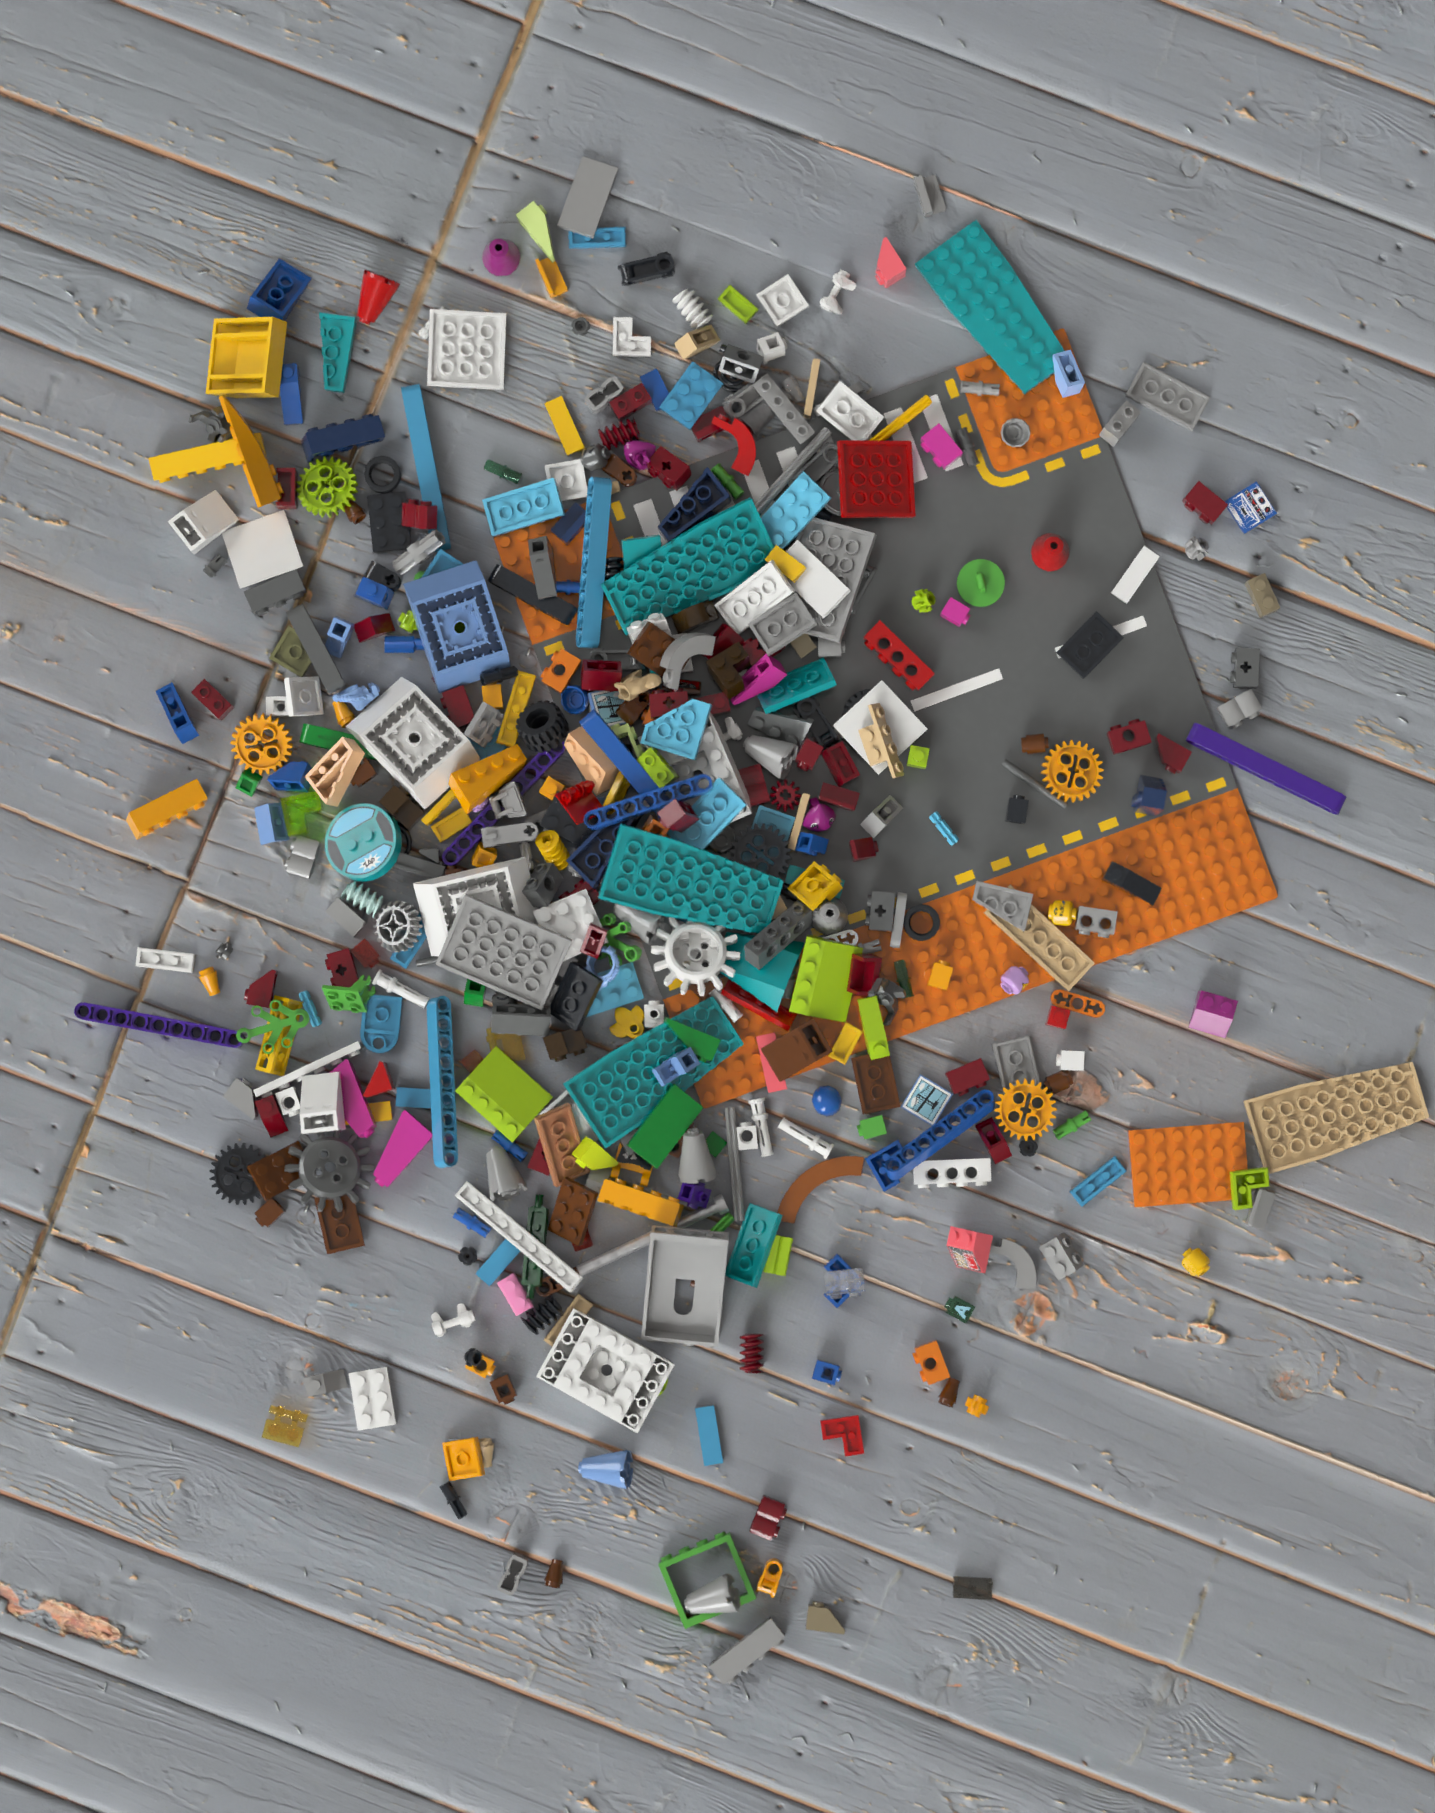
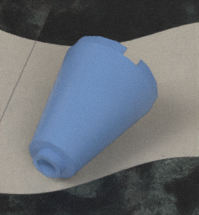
M623 1450L583 1458L582 1462H579L578 1471L583 1478L628 1489L631 1486L633 1468H630V1462H633L632 1453L630 1450Z

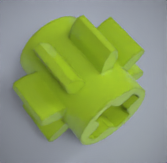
M928 589L915 591L916 596L912 597L913 607L919 610L920 613L931 611V606L936 602L934 594L928 591Z
M408 610L406 614L402 612L398 618V621L401 622L399 627L409 633H412L413 630L418 631L412 611Z

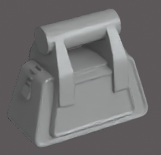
M514 781L504 786L499 791V795L489 798L496 820L503 818V816H507L510 819L528 816L519 787ZM502 800L504 805V811H501L498 801Z

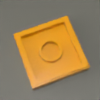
M478 1437L442 1443L449 1481L485 1475Z

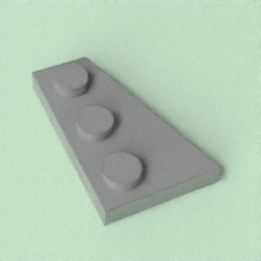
M976 881L972 900L1025 932L1033 894Z

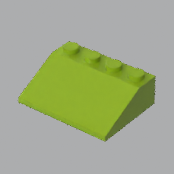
M807 934L789 1011L806 1016L846 1022L853 994L847 991L852 954H862L863 947Z
M498 1046L492 1049L455 1090L456 1093L511 1142L523 1132L534 1117L553 1098L547 1090Z

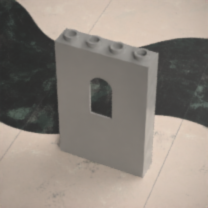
M652 1225L641 1333L642 1340L647 1342L662 1341L667 1344L682 1343L686 1346L703 1345L706 1348L718 1347L729 1239L728 1232ZM676 1279L695 1280L693 1308L687 1314H680L674 1309Z

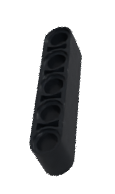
M496 564L487 580L494 586L568 626L578 608L557 596L538 599L534 583L499 564Z

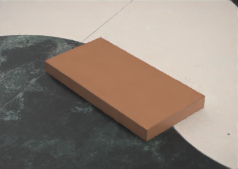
M567 1102L534 1117L553 1185L559 1187L565 1177L574 1180L589 1173V1168L585 1167L583 1169L575 1162L576 1158L572 1155L573 1151L581 1143L571 1104Z

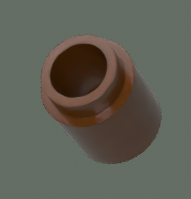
M1044 733L1021 737L1022 753L1046 752L1045 748H1049L1048 737H1044Z
M1061 1070L1045 1077L1046 1082H1043L1044 1087H1048L1047 1093L1051 1092L1053 1095L1070 1088V1085L1074 1084L1068 1070L1064 1072Z

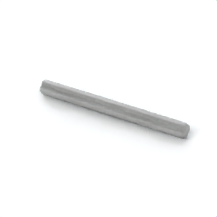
M823 427L754 504L759 515L831 436L832 432L828 428Z
M726 1107L725 1119L735 1221H744L735 1108Z

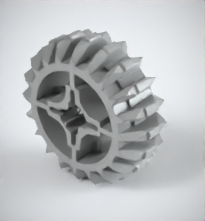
M399 900L388 902V905L382 906L383 911H377L379 917L374 918L377 921V924L373 925L374 928H377L374 934L379 936L376 941L381 943L383 948L394 952L408 951V948L414 947L413 942H419L417 935H422L419 932V928L423 927L419 924L422 918L417 917L420 912L415 910V906Z

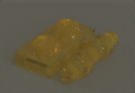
M491 1028L486 1029V1041L489 1042L490 1051L497 1046L496 1040L502 1039L503 1052L514 1062L526 1060L521 1035L491 1033Z
M271 1405L269 1413L275 1414V1419H266L261 1438L300 1447L305 1428L298 1427L297 1425L298 1421L306 1423L308 1415L302 1414L298 1410L294 1412L284 1409L283 1406L275 1407ZM282 1416L292 1419L291 1424L280 1422Z

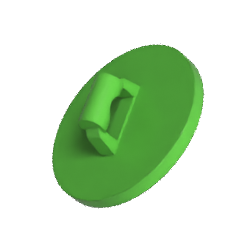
M976 559L964 565L957 578V589L960 596L965 602L976 607H986L995 603L1001 597L1005 587V579L1001 569L995 563L985 559Z

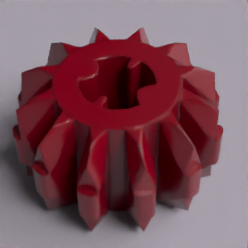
M784 779L783 786L780 781H777L779 788L771 787L776 793L769 794L771 798L776 797V799L771 801V804L773 805L778 802L779 804L776 806V809L779 810L782 805L784 806L783 812H787L788 805L793 811L794 806L792 803L800 804L795 798L802 797V794H795V792L800 790V787L793 789L794 781L788 786L787 779ZM783 791H787L791 798L788 797V800L785 801L783 797H780V793L783 794Z

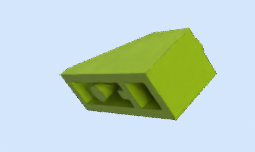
M877 996L857 999L866 1048L870 1059L890 1056Z

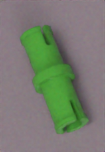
M720 463L711 469V472L718 478L721 485L731 493L735 500L744 494L745 491L734 481V476L729 475Z
M1084 1110L1072 1119H1066L1067 1122L1052 1129L1055 1137L1060 1140L1062 1137L1072 1131H1078L1077 1128L1090 1122L1091 1118L1088 1117L1087 1111Z

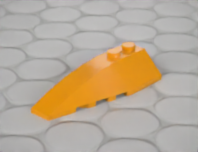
M224 395L219 396L226 420L231 425L229 427L234 441H237V452L241 459L244 460L243 469L257 507L259 508L281 499V493L284 492L281 483H277L274 475H277L274 465H270L260 442L238 410Z

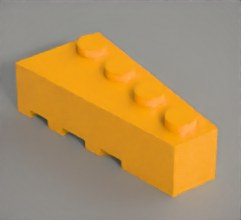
M516 744L451 773L448 784L468 815L473 808L483 803L487 797L497 792L502 785L507 784L525 767L527 758L519 745Z
M195 779L129 812L126 821L138 840L143 836L153 833L154 830L160 827L163 828L169 825L176 818L181 819L187 816L188 812L193 809L197 811L203 808L208 798L198 779Z
M618 1178L615 1181L604 1179L597 1201L611 1204L614 1207L628 1210L674 1227L678 1226L684 1205L679 1203L680 1199L671 1196L668 1199L662 1198V1193L653 1190L650 1193L643 1191L644 1187L633 1184V1187L627 1186V1181Z

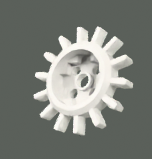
M669 917V924L674 931L671 934L659 928L656 931V936L666 941L665 946H651L652 954L665 955V960L654 964V971L668 968L671 973L665 977L664 985L668 986L678 978L683 981L680 986V993L682 995H685L688 991V985L691 983L697 984L700 997L704 996V983L710 980L718 990H721L723 984L717 975L720 972L730 977L735 975V970L725 965L726 960H740V952L727 951L726 946L737 942V935L723 938L720 933L725 930L726 927L717 925L714 928L707 923L688 920L687 923L680 925L676 918ZM706 944L708 948L702 949L701 946ZM687 945L689 948L684 950L682 946ZM696 950L700 952L701 956L698 959H693L690 953ZM706 962L709 966L703 967L702 963ZM688 963L690 966L685 968L683 964Z

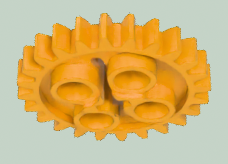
M254 713L253 719L248 715L246 717L247 722L241 720V726L236 725L235 727L237 732L232 733V737L236 739L230 742V744L236 745L231 751L237 752L234 759H241L239 765L245 763V770L251 767L252 773L257 769L260 775L263 773V770L270 774L271 768L276 772L278 770L277 765L282 768L284 766L283 761L288 762L289 760L286 755L292 754V751L288 748L293 747V743L288 742L293 738V736H287L290 729H283L286 723L279 724V717L272 720V714L265 718V713H262L260 718L257 713ZM264 730H272L274 736H267ZM246 733H252L255 739L249 740L246 737ZM260 740L262 743H266L264 747H262V744H258ZM246 745H248V746L255 745V746H252L251 748H246V747H245ZM269 748H276L278 754H271L269 752ZM250 752H258L259 758H253Z
M1070 740L1067 746L1066 742L1063 741L1062 748L1056 744V751L1050 749L1049 753L1051 756L1046 755L1044 757L1048 763L1045 762L1041 765L1046 768V770L1041 771V774L1046 775L1042 781H1048L1049 784L1045 788H1052L1051 795L1057 792V799L1064 796V802L1071 798L1072 803H1074L1076 797H1078L1081 802L1083 801V795L1088 799L1090 797L1089 791L1093 794L1096 792L1094 786L1100 787L1101 784L1097 780L1103 779L1099 773L1103 772L1104 769L1098 766L1103 762L1096 760L1099 754L1093 756L1094 748L1087 750V743L1081 747V741L1074 745L1073 740ZM1074 755H1077V761L1074 766V771L1077 773L1072 776L1071 787L1068 788L1067 785L1071 776V772L1068 770L1073 766ZM1061 756H1068L1070 763L1063 764ZM1080 760H1085L1088 762L1087 769H1083L1080 767ZM1057 774H1063L1066 781L1064 783L1058 782L1056 779ZM1077 778L1084 781L1083 787H1078L1075 784Z
M1024 1078L1023 1084H1020L1018 1079L1015 1086L1010 1082L1009 1090L1003 1087L1005 1094H998L1002 1100L995 1101L996 1104L1000 1105V1108H996L994 1111L1000 1112V1115L995 1118L1002 1120L999 1126H1006L1003 1131L1004 1133L1010 1130V1137L1017 1134V1140L1024 1136L1025 1141H1027L1030 1135L1035 1140V1134L1042 1137V1130L1049 1131L1046 1126L1047 1124L1053 1126L1050 1118H1056L1052 1112L1056 1111L1057 1108L1051 1106L1056 1100L1049 1099L1053 1094H1046L1048 1087L1041 1089L1042 1083L1039 1082L1036 1086L1034 1085V1079L1031 1080L1030 1084H1027L1026 1078ZM1020 1092L1024 1095L1022 1103L1014 1102L1013 1096L1015 1093ZM1031 1093L1028 1106L1031 1112H1027L1024 1126H1020L1023 1111L1020 1108L1025 1106L1027 1095ZM1036 1097L1043 1100V1105L1040 1108L1032 1106V1100ZM1012 1111H1016L1020 1115L1019 1120L1016 1122H1012L1008 1118L1009 1113ZM1030 1116L1038 1118V1124L1034 1127L1027 1124V1119Z

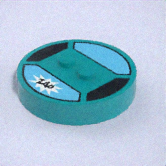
M367 803L349 806L338 813L330 823L325 836V852L332 867L345 877L361 882L372 881L386 874L396 863L402 846V835L396 820L380 807Z

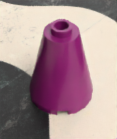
M495 239L488 243L483 251V264L488 272L495 276L510 275L520 264L519 249L510 240Z

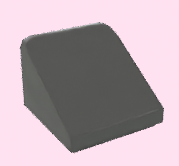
M438 848L419 850L420 854L440 864V850Z

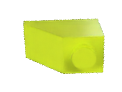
M586 1136L572 1153L576 1158L575 1162L583 1169L588 1167L591 1170L615 1167L619 1164L595 1141Z

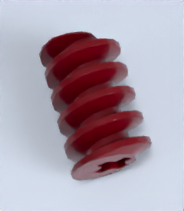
M634 417L633 423L626 419V425L619 421V428L612 424V430L605 426L604 433L598 429L601 442L609 451H611V444L618 448V442L625 446L626 439L633 441V437H635L638 441L640 440V433Z
M752 1333L740 1336V1339L745 1340L744 1343L740 1344V1347L745 1348L744 1351L740 1352L741 1355L745 1356V1358L740 1359V1362L745 1364V1366L740 1367V1370L745 1373H764V1371L758 1369L764 1366V1363L758 1361L764 1358L763 1355L758 1354L764 1351L763 1347L758 1346L764 1343V1340L758 1338L764 1334Z

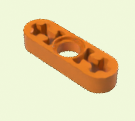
M1061 989L1055 990L1050 996V1001L1054 1006L1098 1018L1105 1012V1005L1096 999ZM1062 993V997L1068 999V995H1071L1069 1007L1065 1006L1067 1003L1065 1001H1060L1059 1004L1056 1003L1057 1000L1054 999V996ZM1075 998H1080L1083 1001L1081 1009L1073 1007L1072 1001ZM1086 1000L1090 1001L1088 1004L1090 1006H1095L1096 1003L1099 1004L1101 1012L1093 1014L1094 1010L1089 1008L1087 1012H1084L1087 1005Z

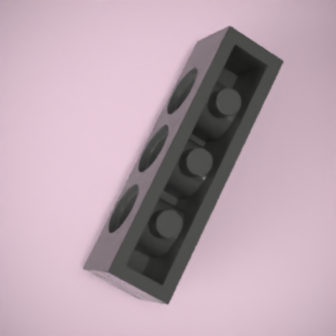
M797 900L744 945L745 960L760 970L812 925V910Z

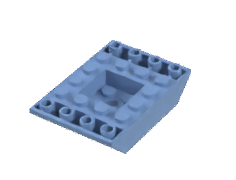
M476 560L403 584L438 693L479 681L480 674L495 671L496 668L511 667L508 650L492 600ZM457 622H462L465 626L462 633H457L454 629Z

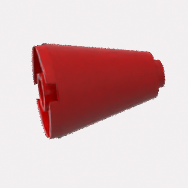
M365 269L357 316L360 317L359 321L370 325V322L375 323L399 288L400 283Z
M1043 534L1032 545V560L1037 567L1049 572L1056 571L1062 568L1068 561L1069 546L1065 539L1057 534Z

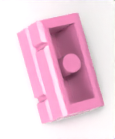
M515 1272L497 1282L516 1316L534 1306L531 1299L526 1298L527 1293Z

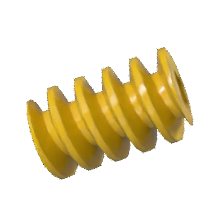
M546 830L537 835L535 844L546 862L553 863L559 871L565 869L569 865L566 860L570 857V854L555 831Z

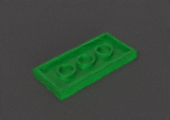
M672 1084L627 1143V1146L654 1168L658 1169L704 1107L678 1086Z

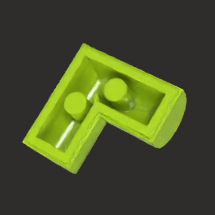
M1268 1167L1230 1171L1233 1210L1253 1208L1251 1189L1269 1187Z

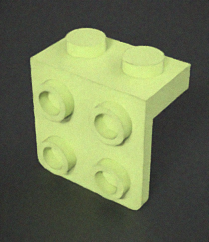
M620 723L610 726L620 739L626 736L629 737L637 758L643 754L641 745H636L635 740L638 738L634 727H629L628 723L620 726Z

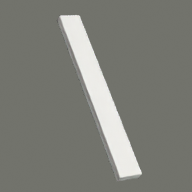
M468 1181L455 1194V1197L570 1293L582 1281V1276Z

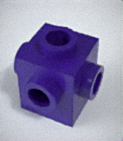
M701 1182L696 1184L682 1183L678 1199L687 1202V1207L696 1210L698 1206L706 1208L712 1190L704 1188L705 1184Z

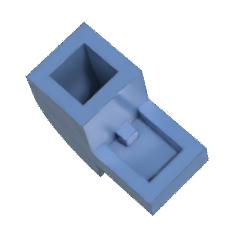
M338 616L333 618L327 633L328 639L325 643L329 654L338 658L342 657L355 625Z
M691 1047L664 1060L663 1063L652 1069V1072L662 1087L678 1076L689 1072L698 1066L700 1062Z

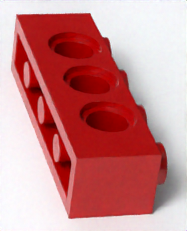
M880 620L864 636L865 646L871 651L874 649L879 654L877 657L884 664L888 662L893 667L891 671L897 677L902 676L906 680L905 684L912 691L914 689L919 691L934 676L935 673ZM885 639L889 642V647L882 649L878 642ZM900 653L903 656V660L895 662L892 655ZM914 666L917 673L913 676L908 675L906 668Z

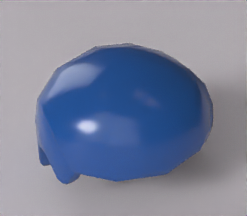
M578 685L567 686L561 693V704L564 710L570 714L583 712L589 704L587 691L581 689V686Z
M827 1085L820 1086L815 1090L812 1103L817 1113L827 1117L835 1115L840 1110L842 1099L836 1088Z

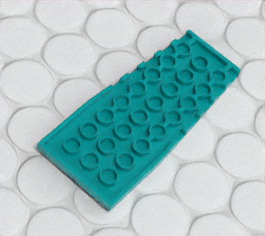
M977 220L915 263V267L949 312L970 332L974 340L978 341L984 348V351L995 360L1000 369L1004 370L1009 379L1021 389L1023 394H1026L1054 374L1053 354L1064 352L1065 350L1009 262Z
M749 497L690 528L601 583V587L625 635H628L626 628L632 622L646 620L653 613H662L664 617H667L709 599L710 601L733 591L767 564L765 558L773 550L774 545L753 500Z
M620 824L598 898L656 915L703 922L708 925L724 926L729 929L734 928L750 933H760L772 921L784 882L778 877L677 839Z
M711 996L671 1018L674 1021L720 1039L712 1061L707 1060L706 1063L699 1061L700 1064L661 1087L652 1069L672 1055L686 1049V1046L664 1022L609 1052L563 1083L605 1149L643 1124L672 1084H675L685 1092L691 1085L699 1081L705 1074L713 1070L720 1062L744 1045L714 997Z

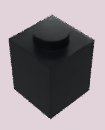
M1013 795V798L1010 797L1008 799L1005 822L1026 823L1029 800H1025V796Z

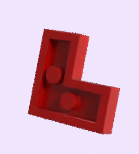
M859 1415L820 1420L823 1440L842 1437L845 1457L864 1454Z

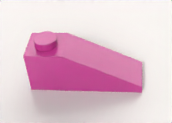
M766 653L742 676L745 690L730 699L732 704H739L775 687L787 675L781 662L772 656H768Z

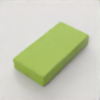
M731 285L717 298L720 303L745 324L759 311L757 307Z

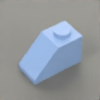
M1067 350L1053 354L1055 382L1062 398L1080 393L1085 381L1072 351Z

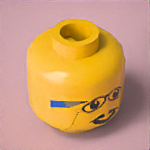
M1056 900L1053 904H1050L1049 920H1052L1054 925L1069 926L1072 924L1073 919H1077V908H1074L1071 901Z

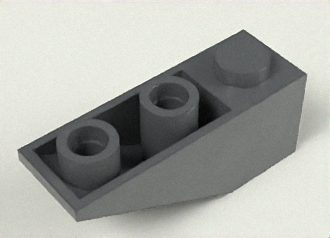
M547 536L528 540L529 556L538 599L557 596L553 547Z

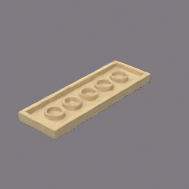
M1009 885V886L1007 887V888L1016 890V889L1013 888L1011 885ZM1032 904L1025 932L989 910L984 912L989 919L1067 991H1070L1095 964Z

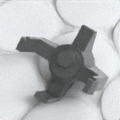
M222 406L212 409L211 412L204 410L190 415L189 423L200 420L206 424L207 432L210 433L208 440L212 443L216 442L217 439L218 442L222 443L232 438L229 427L231 425L226 420Z
M877 978L868 995H876L878 1003L886 1007L888 1014L883 1022L884 1026L890 1025L899 1009L898 998H905L907 994L895 982L885 978Z

